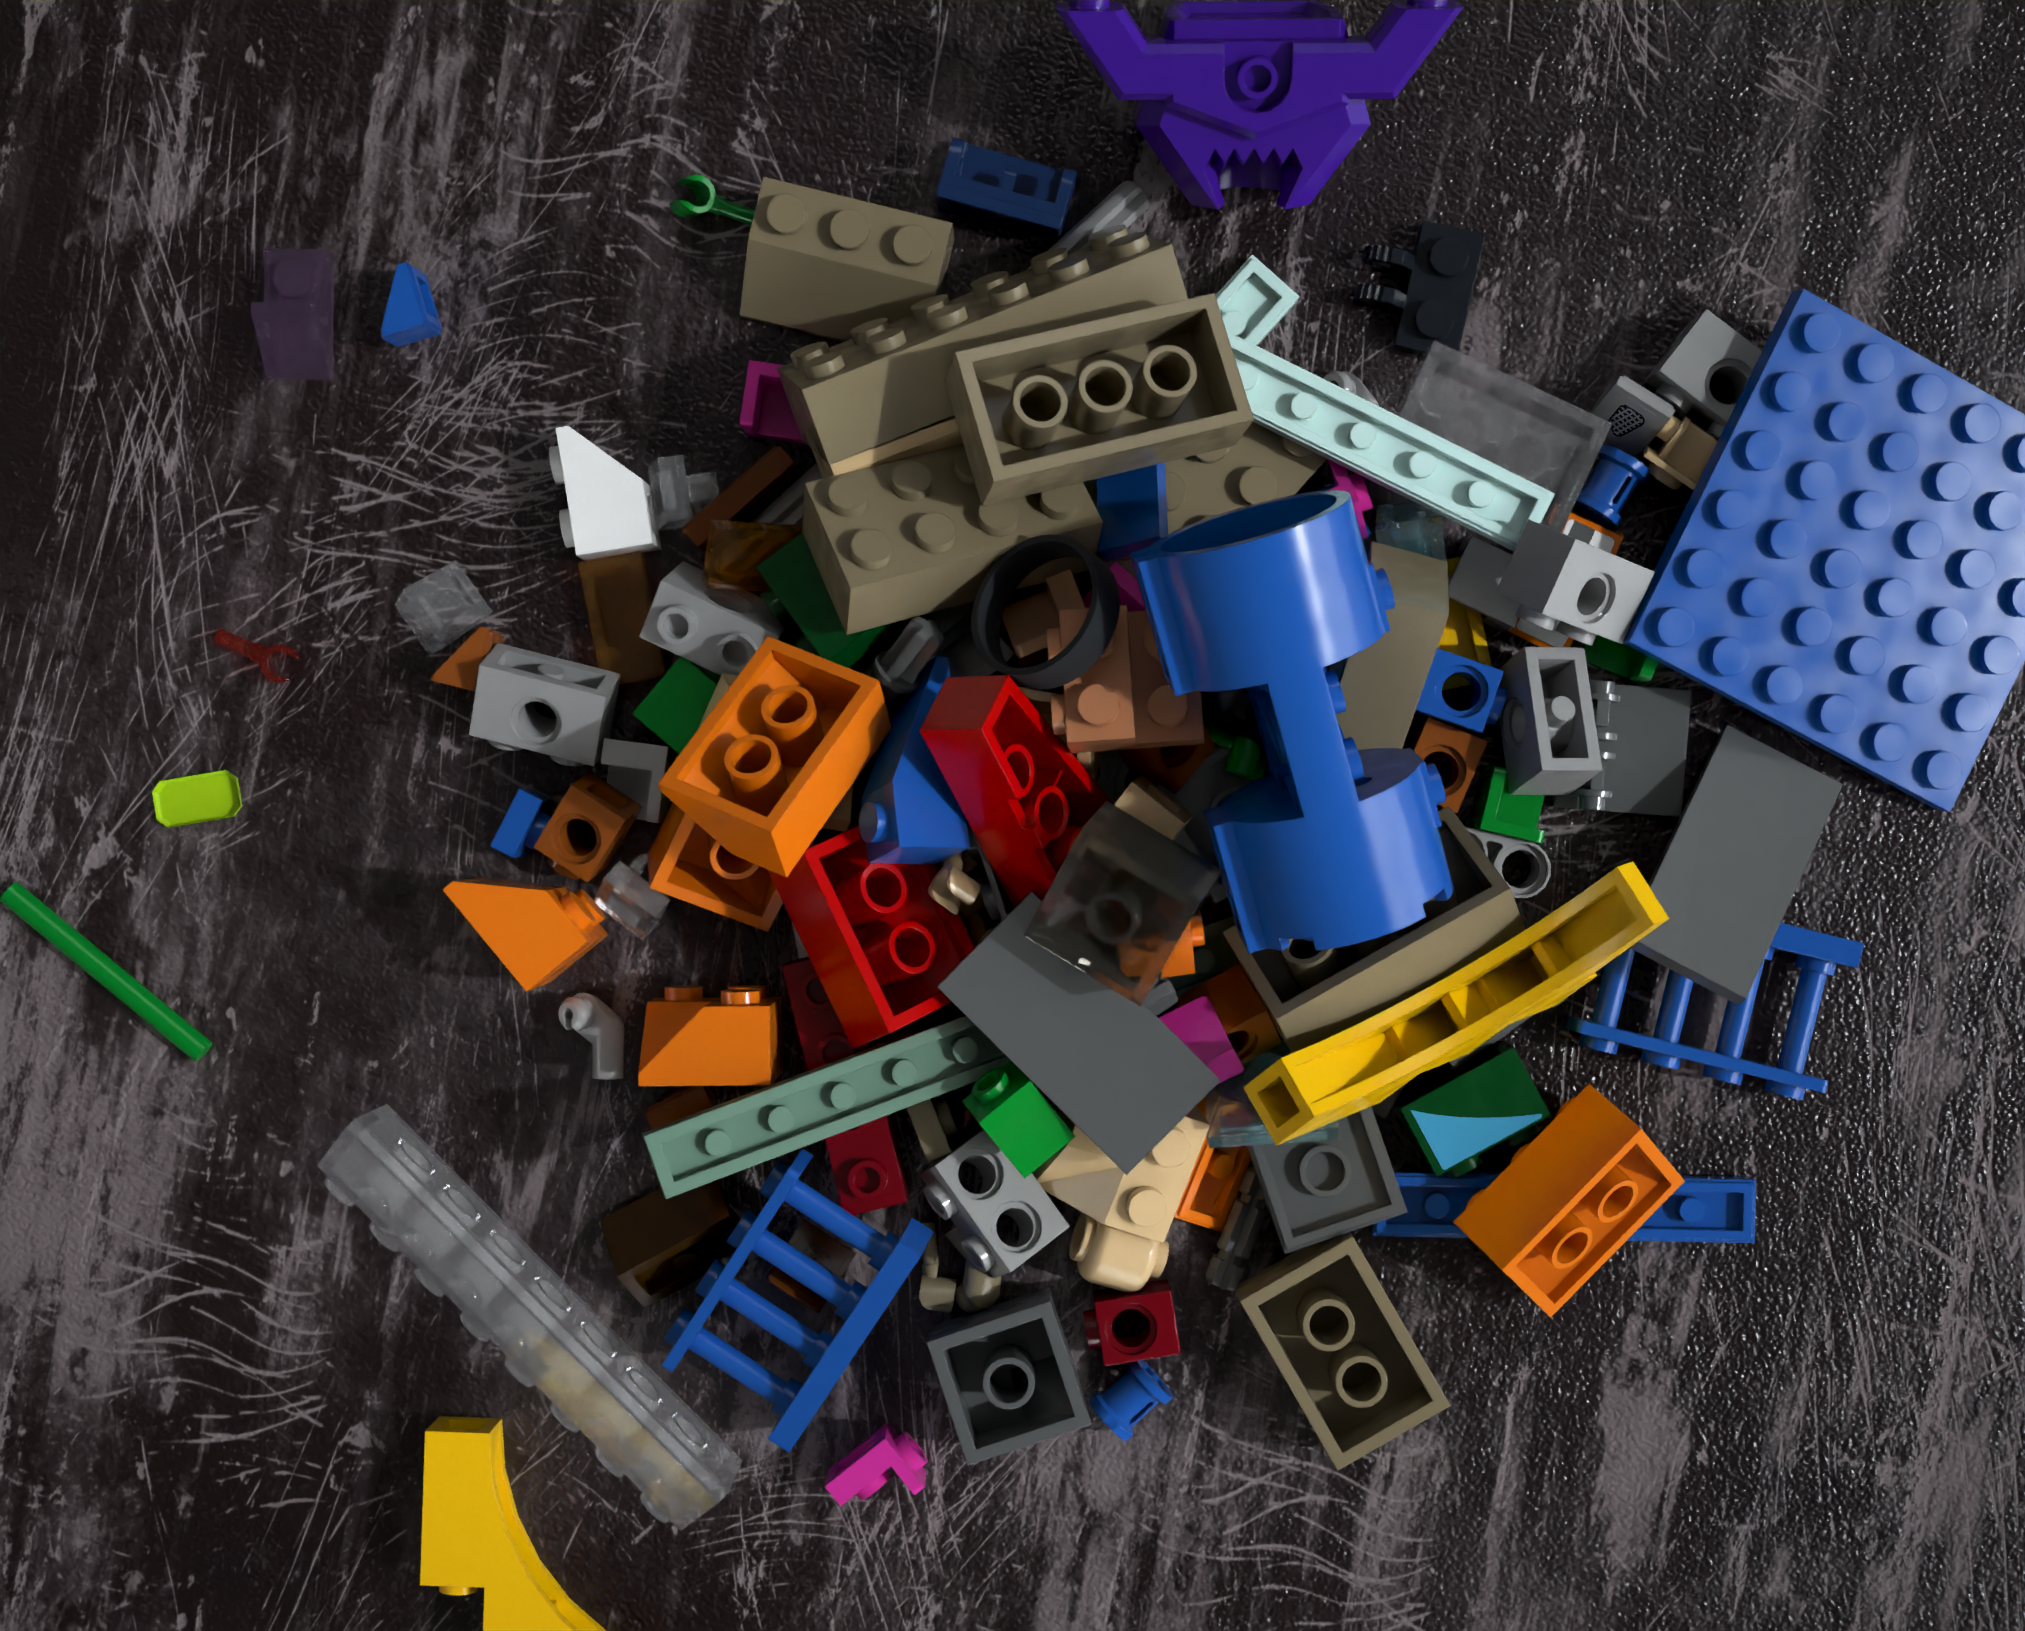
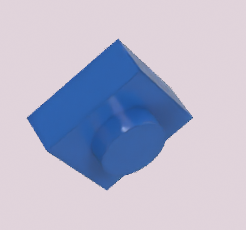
M518 789L490 847L512 858L525 857L529 848L537 852L538 850L533 847L552 817L547 812L553 800L532 789Z

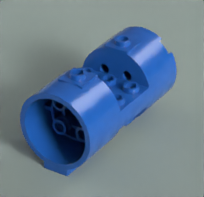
M1341 490L1315 491L1252 504L1193 523L1162 537L1148 548L1131 552L1130 557L1166 683L1174 695L1179 696L1192 691H1226L1247 688L1270 774L1245 785L1230 795L1222 805L1204 810L1203 813L1237 932L1248 953L1266 948L1283 951L1290 946L1289 939L1313 941L1316 951L1361 943L1398 931L1426 917L1423 904L1435 897L1436 901H1447L1453 893V883L1438 827H1441L1442 824L1437 804L1444 803L1446 796L1437 767L1434 763L1426 765L1425 761L1411 748L1358 750L1352 737L1345 739L1336 718V714L1346 711L1345 699L1335 671L1327 672L1325 667L1361 652L1377 642L1385 632L1391 631L1386 610L1395 608L1392 587L1383 568L1375 570L1373 563L1367 559L1351 494Z

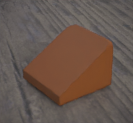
M480 626L432 675L430 680L476 691L479 665L497 643H503L504 636H502L501 632Z

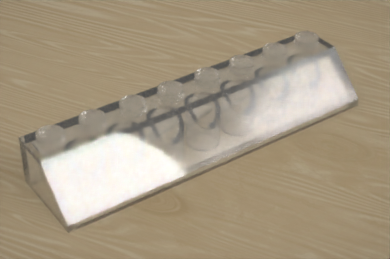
M388 1104L355 1118L344 1129L317 1165L328 1176L324 1180L328 1190L343 1204L350 1207L355 1204L372 1221L369 1227L378 1241L391 1251L397 1252L400 1249L417 1266L415 1275L426 1289L438 1297H442L445 1294L462 1311L460 1320L472 1335L483 1342H487L490 1339L507 1356L505 1365L518 1381L527 1387H532L535 1384L552 1401L550 1404L551 1412L564 1427L575 1433L580 1429L597 1446L595 1454L600 1463L610 1473L619 1478L626 1475L642 1491L640 1499L645 1508L656 1519L663 1523L671 1520L680 1530H683L718 1504L729 1493L742 1459Z

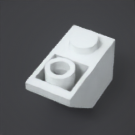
M571 427L556 428L558 446L549 448V458L556 485L565 484L568 509H563L559 512L560 527L565 546L567 548L575 547L576 556L585 561L660 550L661 543L651 486Z

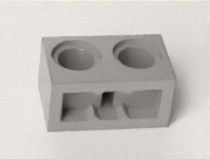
M983 1128L955 1147L952 1153L944 1155L919 1174L927 1185L923 1191L930 1206L944 1220L951 1218L965 1238L961 1241V1246L970 1262L983 1273L989 1271L993 1278L1011 1273L1070 1227L1034 1175L1031 1173L1024 1179ZM962 1162L971 1163L980 1171L982 1187L978 1194L968 1192L961 1185L958 1171ZM1001 1214L1013 1218L1019 1227V1240L1015 1247L1003 1243L997 1234L996 1224Z

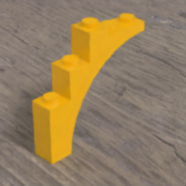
M1632 861L1618 866L1582 893L1484 956L1373 1017L1318 1043L1280 1058L1243 1088L1275 1145L1282 1144L1382 1102L1417 1075L1469 1054L1507 1025L1556 1006L1597 976L1596 971L1669 920V917L1635 863Z
M439 1416L425 1430L420 1585L439 1586V1592L453 1596L472 1594L478 1591V1587L484 1588L483 1631H606L568 1597L538 1557L518 1516L507 1476L502 1418Z

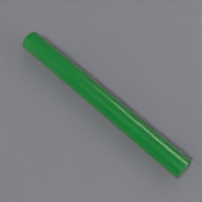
M15 882L2 894L0 902L193 1061L198 1062L210 1050L213 1042L20 883Z

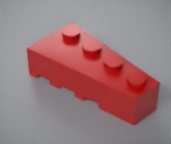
M1009 675L947 677L919 731L1012 906L1015 908L1032 891L1085 945H1094L1125 877L1091 851L1086 845V840L1114 804L1073 753H1070V750L1060 737L1054 735L1051 726Z

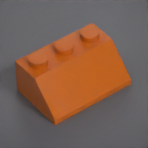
M767 636L658 782L660 791L731 854L787 878L892 728L880 681Z
M1588 1084L1576 1097L1569 1099L1560 1107L1555 1119L1531 1143L1522 1146L1514 1154L1510 1165L1486 1189H1482L1472 1196L1465 1210L1453 1223L1551 1318L1685 1180L1637 1124L1591 1084Z

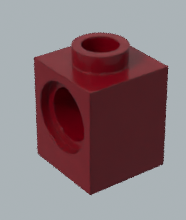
M1168 1279L1146 1282L1140 1290L1134 1293H1126L1112 1288L1093 1291L1095 1309L1083 1311L1088 1347L1089 1349L1102 1347L1104 1366L1181 1354ZM1126 1309L1139 1310L1148 1318L1145 1329L1133 1337L1122 1336L1112 1327L1116 1315Z

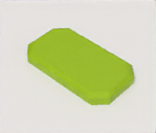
M228 770L159 781L152 791L156 819L167 828L235 817L242 807L238 778Z

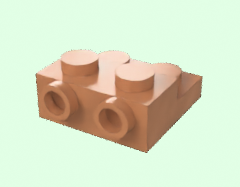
M1120 605L1119 618L1113 637L1097 662L1084 674L1063 685L1064 694H1051L1054 735L1066 734L1067 745L1071 754L1205 744L1201 691H1192L1179 696L1174 695L1166 683L1146 610L1128 612L1127 605ZM1089 608L1059 610L1060 628L1047 629L1049 660L1065 649L1074 639L1086 619Z

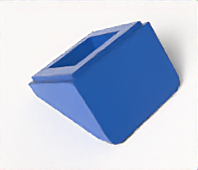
M407 262L398 264L396 267L381 327V338L396 347L441 335L440 331L442 330L427 276Z

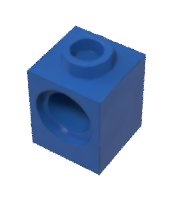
M1437 648L1414 714L1422 717L1429 716L1471 734L1483 733L1485 724L1495 725L1502 712L1507 689L1500 687L1499 684L1504 671ZM1452 674L1465 677L1470 682L1473 691L1471 702L1461 711L1450 708L1442 697V686L1445 680Z

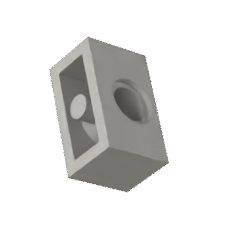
M1706 309L1688 323L1644 381L1656 390L1654 393L1656 396L1674 406L1673 409L1676 410L1674 415L1684 417L1688 414L1707 429L1706 432L1719 440L1762 351ZM1712 375L1724 376L1731 382L1734 388V399L1731 405L1722 404L1712 396L1709 387Z
M1528 519L1496 593L1520 603L1515 615L1535 625L1552 631L1556 621L1560 620L1556 631L1582 643L1592 646L1596 636L1599 635L1622 644L1655 572Z
M682 561L661 580L639 637L719 675L725 673L738 676L767 636L787 643L795 620L793 619L783 626L763 598Z
M497 643L479 665L469 735L487 739L492 746L502 750L518 751L526 749L550 755L553 761L566 766H582L585 764L594 766L602 754L604 738L610 739L621 674ZM533 701L548 705L554 711L556 718H547L541 715L534 707Z
M1578 647L1522 648L1499 668L1504 671L1499 686L1507 689V696L1499 716L1509 794L1569 795L1603 771L1585 650Z

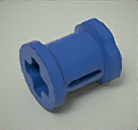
M1602 445L1597 453L1600 462L1581 491H1573L1568 499V503L1580 514L1613 530H1617L1623 520L1619 515L1620 511L1637 484H1645L1651 474L1649 473L1650 470L1635 457L1616 447Z
M1144 1360L1128 1362L1129 1370L1103 1394L1095 1392L1089 1398V1403L1097 1415L1125 1442L1133 1436L1134 1431L1132 1427L1159 1402L1166 1405L1174 1398L1164 1381Z

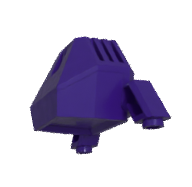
M1069 0V2L1056 3L1057 12L1117 99L1136 100L1133 109L1136 127L1190 204L1220 210L1225 205L1220 189L1236 187L1278 190L1280 194L1276 205L1284 209L1309 205L1371 125L1365 99H1395L1464 8L1459 1L1455 0L1391 1L1366 36H1348L1344 18L1339 11L1317 0L1174 1L1164 12L1157 37H1145L1123 3L1110 2V0Z

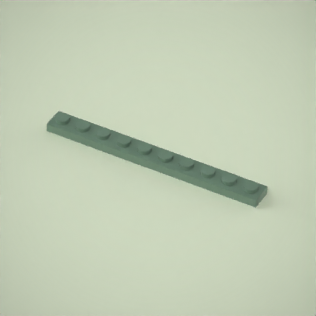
M1232 913L1203 923L1205 945L1193 947L1195 974L1167 977L1172 983L1177 997L1233 966L1240 965L1223 934L1224 931L1235 926ZM1113 957L1104 960L1115 971ZM1137 982L1124 983V984L1129 988V987H1131L1132 985L1136 984ZM962 1013L642 1133L662 1193L668 1199L976 1082L989 1070L1004 1067L1011 1060Z

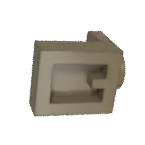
M945 1097L935 1101V1098H931L907 1107L927 1162L952 1153L953 1144L950 1137L960 1133L947 1098Z

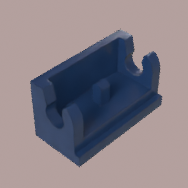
M953 137L935 195L937 209L1057 243L1061 239L1078 172L1066 168L1061 170L968 144L965 140Z

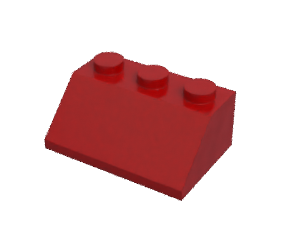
M859 826L806 849L787 878L768 870L852 1048L888 1035L952 1002L937 985L975 947L959 914L954 915L937 903L928 893L930 883L938 873L935 864L868 863L866 842L862 839Z

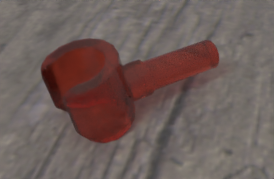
M223 629L218 630L214 638V643L250 658L251 661L260 664L261 671L265 677L274 682L282 683L293 680L287 676L279 675L273 670L271 662L276 653L283 651L289 654V656L301 659L298 650L290 645L279 644L267 647Z

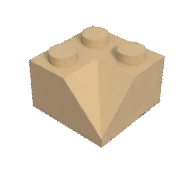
M1195 1106L1127 1175L1059 1108L1057 1114L1076 1137L1035 1170L1034 1177L1044 1191L1104 1225L1164 1243L1210 1127L1209 1122L1198 1107Z

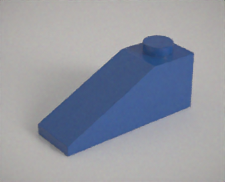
M936 656L930 660L920 673V684L916 691L911 694H904L894 707L890 718L892 728L881 743L861 799L862 809L859 816V830L862 839L866 842L868 863L939 864L970 848L967 819L919 731L946 678L950 677L948 657Z

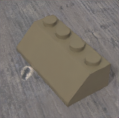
M1450 806L1438 811L1442 824L1441 827H1438L1453 883V893L1447 901H1436L1435 897L1425 902L1423 908L1426 917L1422 920L1372 940L1317 951L1313 941L1289 939L1290 946L1283 951L1266 948L1249 954L1238 935L1236 925L1223 932L1238 962L1291 1053L1329 1038L1408 999L1526 930L1511 888Z

